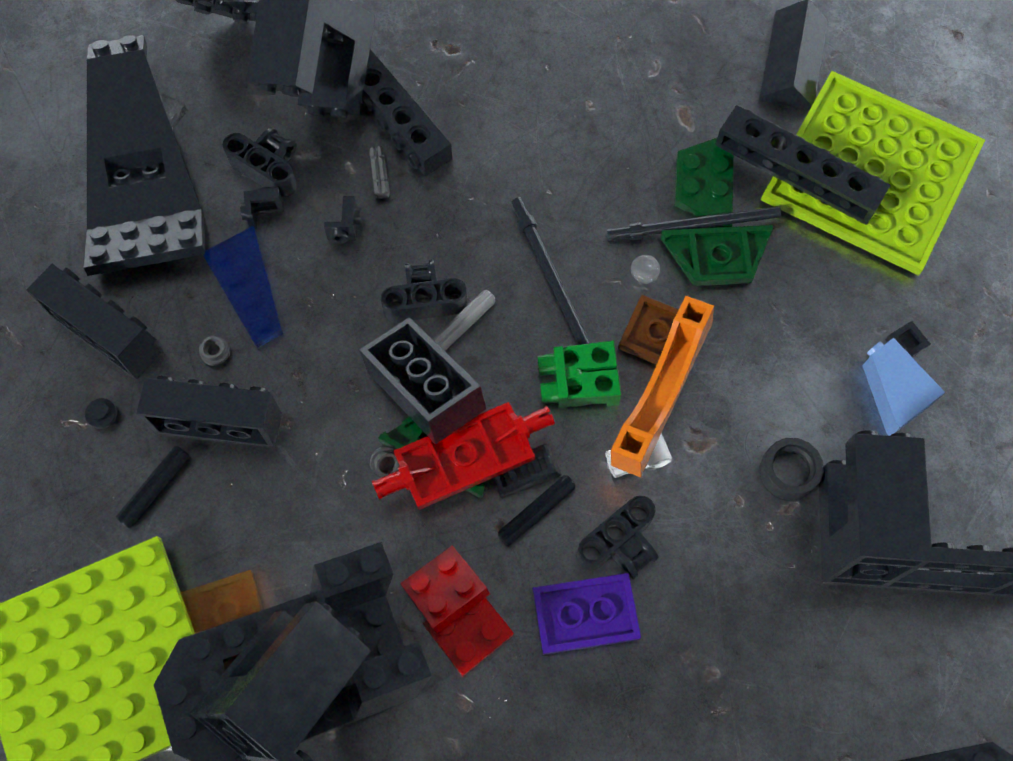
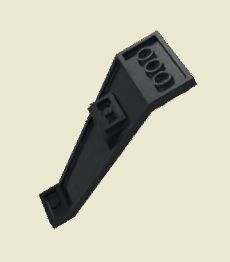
M127 35L118 40H98L89 44L87 51V231L83 265L87 276L205 254V218L149 67L147 43L144 35Z

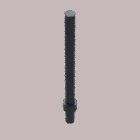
M521 197L513 199L511 203L519 218L517 223L522 233H526L578 345L589 344L590 341L537 232L536 228L538 225L533 215L528 213Z
M776 206L650 224H641V222L629 223L628 227L607 229L608 241L625 238L639 240L643 239V236L661 234L662 230L698 229L781 218V208Z

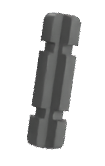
M373 146L369 151L375 197L378 199L387 198L390 196L385 150L382 146Z

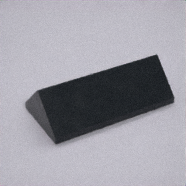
M803 0L775 12L759 100L806 110L811 109L816 99L828 20L811 0Z

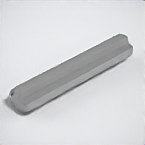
M483 290L432 340L446 351L495 304L494 295L488 290Z

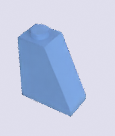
M894 338L885 345L881 341L878 342L867 352L870 357L862 366L885 431L889 436L898 432L945 393Z

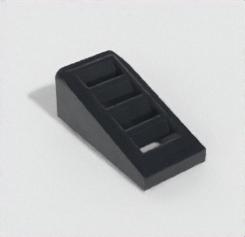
M546 443L532 449L535 460L531 462L536 472L535 474H530L526 463L520 466L524 477L520 481L515 469L508 471L513 483L511 485H507L503 474L493 478L500 497L516 493L562 475L552 449ZM541 458H544L547 465L545 470L542 469L539 462Z

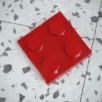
M453 545L400 583L436 634L490 595L487 587Z
M484 598L438 634H436L427 620L422 623L462 677L467 675L514 636V632L487 598Z

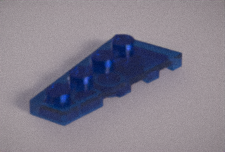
M254 226L206 250L205 254H203L205 260L256 347L258 348L282 335L283 330Z

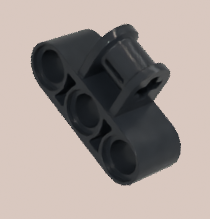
M273 127L267 128L255 142L241 133H232L224 138L222 146L233 168L263 187H278L282 197H288L295 193L297 182L292 167L288 163L297 147V143L293 139L282 137Z
M431 259L428 263L410 265V263H404L407 284L386 288L382 292L380 299L385 317L391 322L398 323L403 322L409 317L412 320L459 314L467 306V288L465 283L457 278L437 280L434 259ZM450 294L460 295L457 299L448 298ZM421 298L431 299L428 303L418 302ZM392 302L402 303L398 307L389 306Z
M635 496L584 537L579 543L576 554L579 566L589 571L596 570L610 558H613L625 573H629L630 578L635 579L638 576L639 570L650 561L655 562L659 559L655 549L641 534L654 518L656 509L653 501L646 496ZM636 507L642 508L646 511L647 518L637 519L633 516L631 510ZM611 527H618L622 530L624 537L618 540L612 539L607 530ZM586 547H595L599 551L600 557L596 560H590L584 556L583 550Z

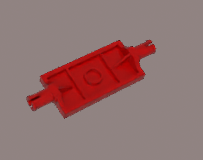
M507 402L479 414L437 444L427 436L394 450V455L399 464V467H397L398 471L371 481L379 500L406 488L407 491H411L418 510H421L535 460V455L528 438L534 432L555 425L552 414L549 415L550 409L548 406H545L543 409L522 417L521 415L517 416L510 403Z

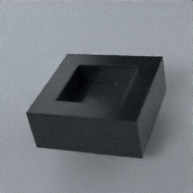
M913 321L894 331L885 339L886 342H889L894 338L912 358L931 345Z

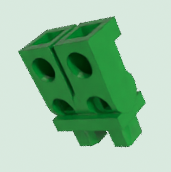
M614 340L573 345L564 348L563 346L554 347L553 354L537 357L539 376L555 374L556 382L540 383L542 402L558 403L559 409L589 404L607 403V406H618L620 404L621 391Z

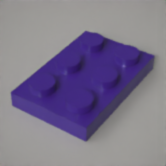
M629 573L532 588L543 655L641 639Z

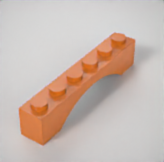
M685 295L673 320L668 338L651 379L635 409L624 422L611 448V466L641 478L712 326L714 305Z

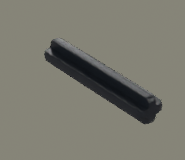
M178 446L173 447L116 515V519L124 526L131 528L188 460L189 455Z
M563 475L499 530L498 536L507 546L515 542L575 490L576 485L568 475Z

